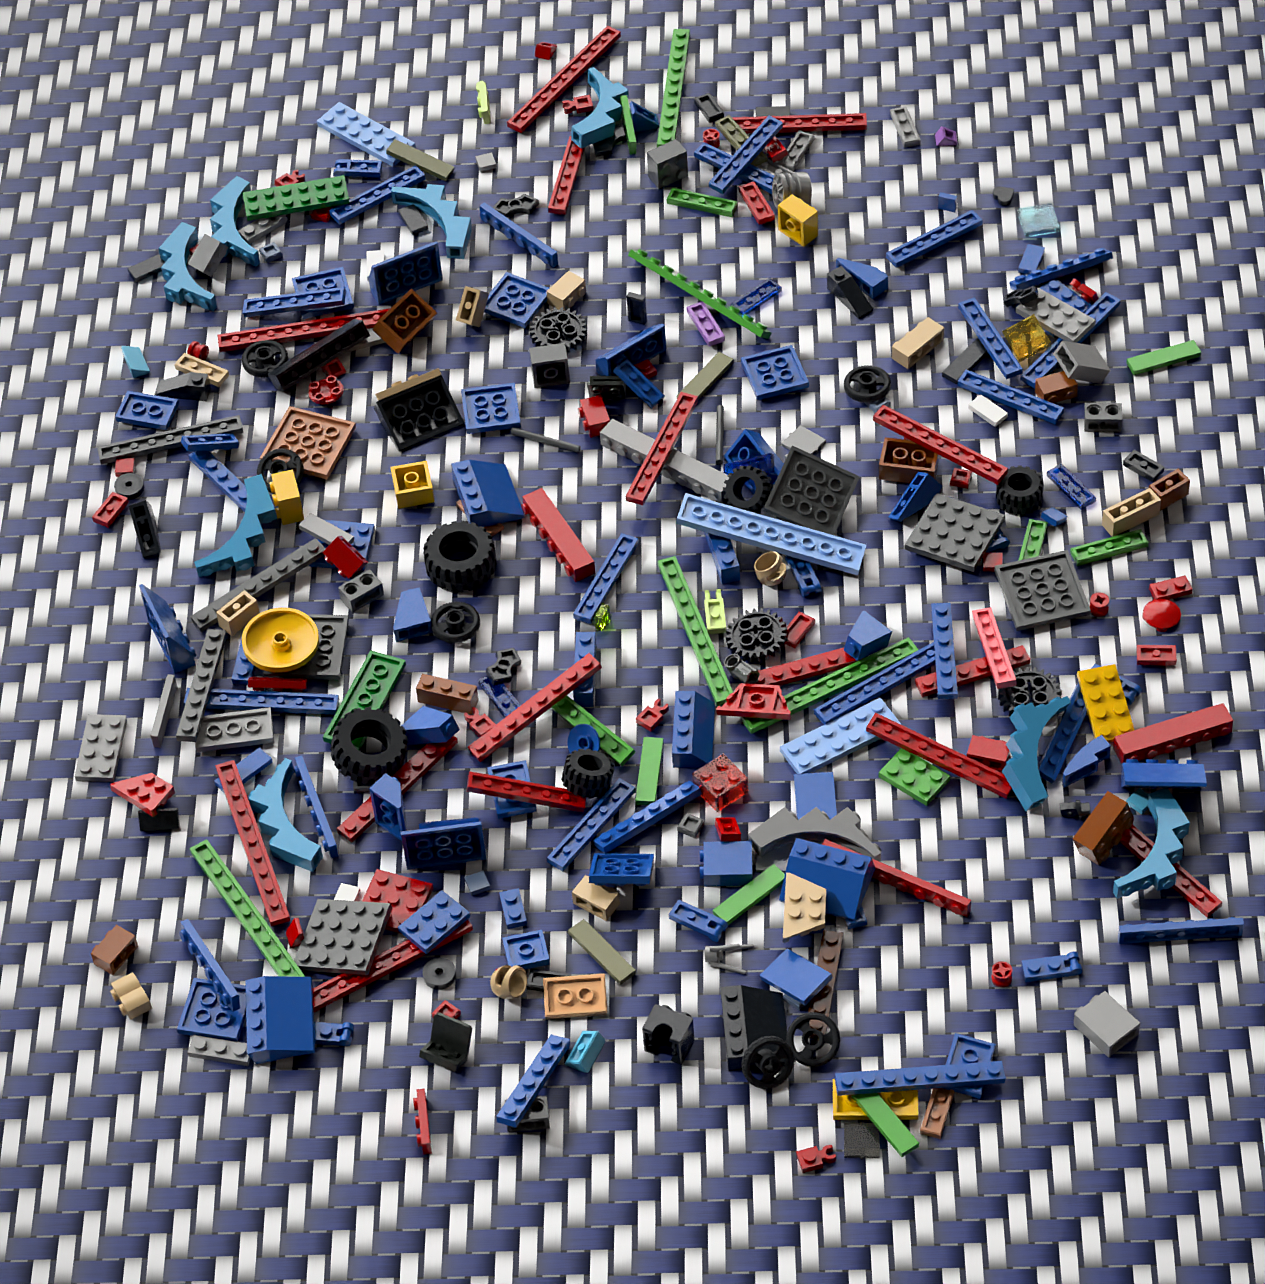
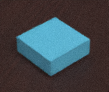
M1139 788L1126 802L1142 815L1148 809L1149 794Z

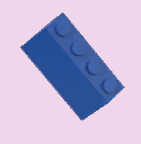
M662 323L651 326L606 354L599 356L595 359L596 372L600 376H617L613 372L614 369L626 359L635 365L646 359L651 360L666 351L665 325Z
M748 429L741 433L724 455V458L733 469H740V466H752L765 471L768 474L767 476L772 479L770 484H775L784 464L758 432ZM752 479L748 480L745 484L755 494V483Z
M696 691L675 692L672 742L673 768H712L715 703Z

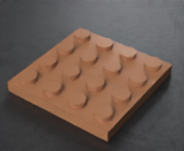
M289 406L260 456V461L270 451L279 448L289 449L295 452L302 460L304 474L328 479L355 431L356 423ZM278 456L273 458L272 462L280 459L287 463L290 457Z

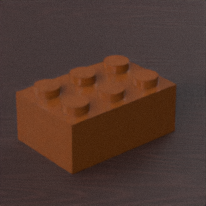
M410 289L377 321L372 330L399 354L432 322L437 312L415 291Z
M885 437L879 462V480L911 483L918 472L928 473L936 479L940 455L911 440Z
M1106 792L1072 838L1079 854L1097 865L1107 860L1110 850L1120 842L1124 831L1133 824L1134 817L1128 803L1111 792Z

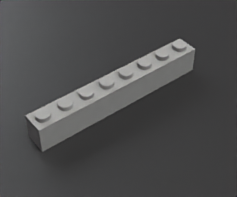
M614 419L600 432L601 445L641 465L655 439ZM673 448L660 474L665 478L678 482L682 486L692 489L698 494L708 497L712 501L723 503L726 500L724 498L726 492L723 491V487H726L724 481L729 479L727 474Z

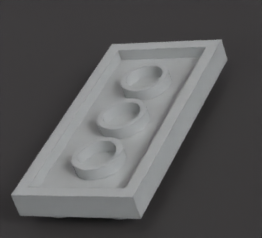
M1037 288L1038 298L1016 307L1017 314L1069 342L1077 343L1095 326L1096 322L1095 319L1040 288Z
M271 707L204 716L197 741L195 742L196 753L274 743Z
M88 714L74 776L76 781L114 782L127 723L126 715Z

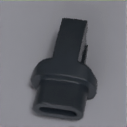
M1080 800L1060 803L1061 815L1064 818L1078 816L1079 820H1082V817H1089L1091 814L1090 803H1081Z

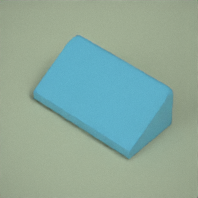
M121 346L123 356L133 378L150 373L139 347Z
M582 1031L565 1062L566 1066L586 1073L590 1071L605 1044V1039L599 1031Z

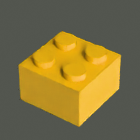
M792 194L778 205V230L804 247L818 236V211Z
M427 461L390 467L398 509L435 502Z
M293 469L271 474L273 482H269L271 493H275L272 494L275 507L278 506L275 508L277 519L281 518L282 525L303 521V510Z

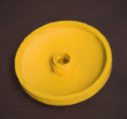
M273 608L261 612L248 622L242 634V647L246 658L254 666L269 672H287L300 668L312 659L319 645V634L315 622L307 614L292 608Z

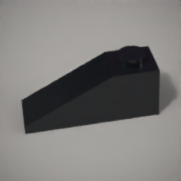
M842 266L827 273V289L858 319L873 312L872 306L854 278Z
M189 372L158 382L154 395L207 402L211 390L209 376L205 373Z
M145 500L129 505L143 558L161 553L156 520L151 504Z

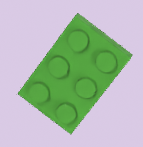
M902 748L879 771V778L926 806L950 781V775Z

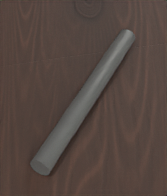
M723 405L717 406L716 464L718 465L723 463Z
M514 427L511 430L512 435L579 453L581 449L579 445Z

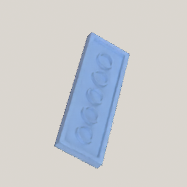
M340 102L317 120L319 127L392 167L401 161L386 154L387 148L394 139L415 148V143Z
M878 698L780 746V752L797 774L812 773L881 739L866 731V726L875 713L899 724L901 723L883 700Z

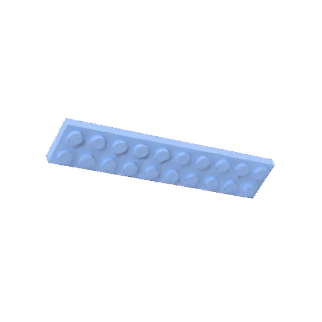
M685 493L676 520V524L854 575L859 573L866 544Z

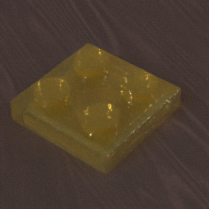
M1034 314L1002 331L1019 362L1051 346L1050 340Z

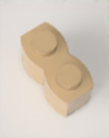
M133 972L111 983L113 989L110 990V993L115 1002L119 1000L120 1005L118 1006L123 1016L127 1015L132 1020L153 1009L148 996Z

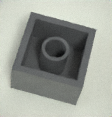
M677 139L647 152L648 177L658 189L688 176L687 151Z
M565 343L529 348L534 388L570 383Z

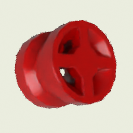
M716 129L705 130L703 132V142L719 148V131Z
M193 341L188 347L187 354L205 361L209 354V347Z
M1095 593L1090 598L1091 614L1097 617L1105 616L1109 611V597L1105 593Z
M999 961L993 965L991 979L995 986L1003 988L1011 984L1012 967L1009 963Z

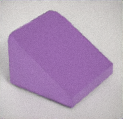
M941 126L935 134L936 146H954L958 144L956 131Z

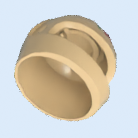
M767 552L761 555L755 562L754 568L757 578L766 586L778 585L785 579L787 568L780 554L777 552Z
M504 965L497 968L491 975L490 980L493 993L502 999L520 997L527 986L526 971L518 965L513 967Z

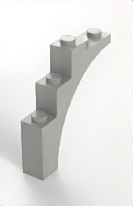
M784 807L748 834V841H752V848L760 857L776 848L794 843L796 838L823 842L827 839L881 862L880 847L876 843H872L865 831L860 829L861 818L857 812H852L849 807L832 819H829L824 811L821 812L815 807L799 820L794 812H789Z

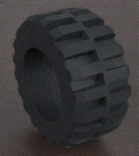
M453 521L448 525L446 523L441 525L440 529L436 528L426 539L427 542H425L423 547L426 573L430 580L442 589L447 588V591L451 592L454 590L458 592H463V590L472 591L474 587H481L484 581L487 582L495 572L497 560L494 541L491 534L482 526L478 527L476 523L472 522L470 524L468 521L460 523ZM456 552H470L474 554L471 558L464 561H450L446 559L449 555Z
M365 707V710L358 708L354 709L353 713H346L344 718L338 721L333 733L330 750L331 758L335 761L334 765L338 770H342L341 774L345 777L350 776V780L355 782L357 780L362 781L361 784H367L369 781H372V784H374L385 773L392 777L402 767L408 743L405 728L400 726L401 722L397 718L393 719L392 714L389 712L384 713L382 709L372 710L371 707ZM359 737H372L379 740L385 746L386 751L377 755L364 754L354 747L352 741Z

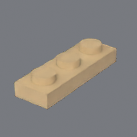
M186 353L174 364L175 369L183 373L208 374L210 384L218 387L229 377L228 370Z

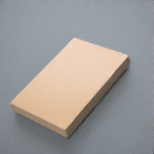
M605 974L543 978L545 1019L607 1015Z

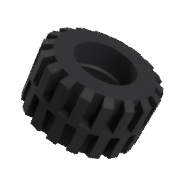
M1011 466L1008 469V474L998 485L996 484V499L1002 510L1006 509L1007 513L1012 512L1013 515L1033 513V510H1037L1043 500V479H1041L1040 473H1037L1035 469L1031 470L1028 466Z
M740 466V469H733L734 473H729L727 475L729 479L724 481L726 487H723V491L726 492L724 498L729 500L727 504L753 513H760L761 509H764L771 489L774 484H770L772 481L771 477H768L765 471L752 466ZM752 479L755 483L756 491L751 499L745 500L742 496V487L745 482Z
M591 749L574 750L567 755L561 778L563 786L576 796L599 798L610 789L614 764L609 757L599 753V751Z

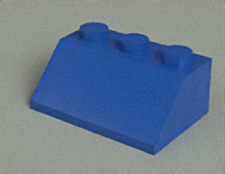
M385 773L369 788L375 822L402 841L401 832L407 831L401 783L397 778L390 777Z

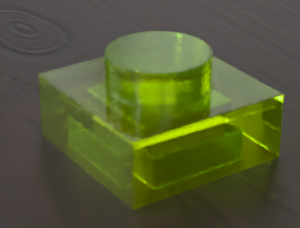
M602 603L595 614V629L602 631L605 625L610 623L612 615L610 614L609 605Z

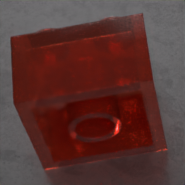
M724 753L692 773L693 783L700 787L701 796L716 812H719L748 793V778Z

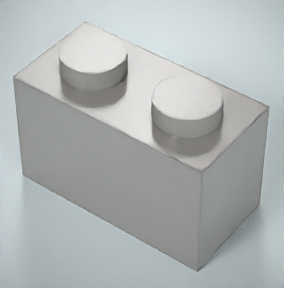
M204 234L188 264L212 277L221 259L225 256L228 247L209 235Z

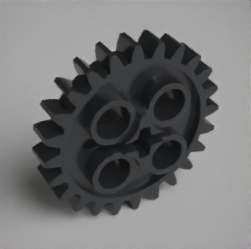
M554 307L552 312L547 309L546 314L540 312L541 317L535 316L536 321H532V326H530V338L532 339V344L535 343V347L565 343L566 351L571 353V348L577 350V345L582 346V341H586L587 324L585 318L582 319L581 314L577 315L576 310L571 313L570 308L564 311L563 307H561L560 311H557L556 307Z
M753 608L752 613L745 610L746 615L743 616L739 613V619L733 618V623L728 624L729 629H726L727 635L725 636L728 649L731 650V654L736 653L739 657L742 656L743 661L750 658L751 663L754 659L760 662L763 657L767 661L769 655L775 657V651L780 653V647H785V641H788L786 623L783 622L781 616H777L776 612L771 615L770 609L766 613L763 612V608L759 612H756V609Z
M1026 667V671L1018 668V673L1014 672L1016 686L998 689L999 705L1003 706L1004 712L1009 711V716L1013 714L1016 706L1023 703L1024 705L1029 704L1027 682H1030L1031 698L1035 707L1042 703L1047 705L1052 699L1056 697L1061 699L1062 697L1060 683H1056V678H1051V673L1044 675V669L1037 672L1036 667H1034L1033 671H1030L1028 667Z

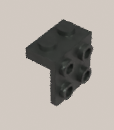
M590 376V382L587 383L589 397L601 395L602 400L611 399L619 401L626 399V384L618 376Z
M436 1013L433 1019L430 1041L420 1050L419 1057L430 1063L442 1066L447 1070L456 1072L468 1059L472 1027L442 1013Z

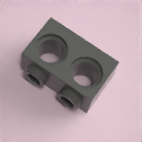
M1085 403L1084 432H1121L1122 403Z
M370 569L338 587L340 599L352 613L384 595L382 582Z
M537 1095L518 1126L512 1127L507 1125L508 1132L550 1129L547 1096Z

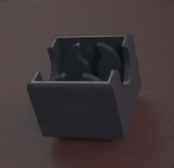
M655 1004L642 1027L645 1052L654 1055L659 1047L669 1046L674 1050L671 1061L680 1065L683 1064L695 1041L693 1018L686 1012H676L667 1005L660 1006Z

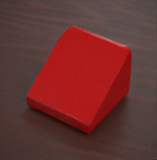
M541 42L536 45L535 57L550 60L557 46Z
M338 357L321 367L327 377L332 375L337 378L347 372Z
M297 917L293 919L286 931L290 948L300 946L301 941L304 940L300 921Z

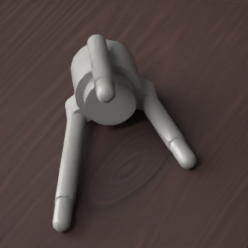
M754 945L706 946L705 962H710L711 967H719L745 975L747 973L745 970L718 963V961L723 960V951L753 948Z

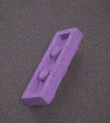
M704 302L687 306V313L709 347L725 341L723 332Z

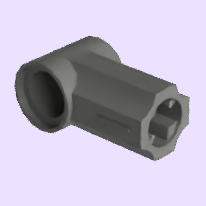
M731 654L724 660L725 667L734 679H739L747 684H756L759 681L760 673L744 662L738 654Z

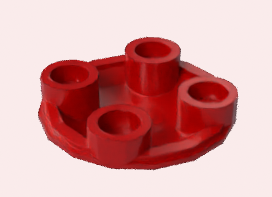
M331 375L326 379L313 381L309 384V398L317 404H330L342 396L344 388L342 383L335 376Z
M1154 599L1145 605L1142 618L1148 625L1156 628L1157 631L1165 632L1180 621L1181 611L1176 603L1170 600Z

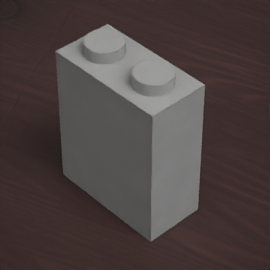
M1063 340L1053 353L1069 379L1101 384L1111 371L1097 348L1092 345Z
M1106 991L1100 995H1095L1086 1006L1079 1007L1074 1013V1026L1108 1058L1139 1035L1140 1022Z

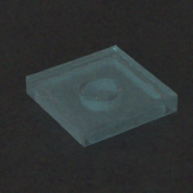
M1052 203L1017 209L1025 237L1060 232V225Z

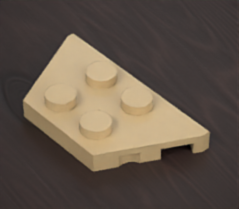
M437 368L420 376L418 374L412 375L408 378V381L403 383L401 381L395 382L391 385V388L376 393L375 396L378 401L438 377L441 375V372Z
M786 873L783 943L789 942V938L800 935L802 937L811 931L825 928L826 889L791 873Z

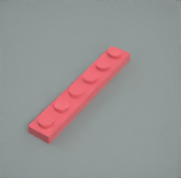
M991 607L973 610L972 617L997 689L1016 686V678Z

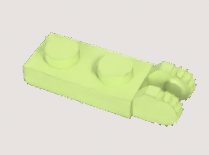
M480 81L476 84L478 92L477 101L479 107L481 106V108H478L479 117L483 118L484 124L491 123L489 95L486 83Z
M716 589L717 599H710L709 590H705L704 606L708 634L726 633L724 602L721 597V589Z

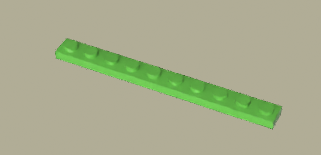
M673 29L657 147L676 139L690 29Z
M638 249V251L630 250L628 256L757 336L766 339L770 338L772 332L767 330L766 325L760 322L755 323L753 317L747 314L742 315L739 313L740 309L732 305L729 307L724 299L719 297L716 299L711 291L706 289L703 291L698 283L687 281L685 275L674 273L672 267L661 265V261L655 257H648L646 251Z
M673 556L658 560L659 570L716 706L724 705L727 702L726 698L733 691L677 558Z
M908 637L784 696L788 710L793 715L861 683L918 651V648ZM741 717L742 722L751 734L782 720Z
M206 839L189 848L192 856L278 976L305 977L209 841Z

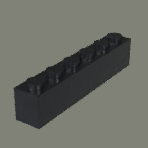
M353 319L268 373V376L275 389L285 391L370 337V334L362 320Z

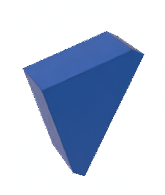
M633 101L630 102L634 132L655 129L660 126L655 113Z

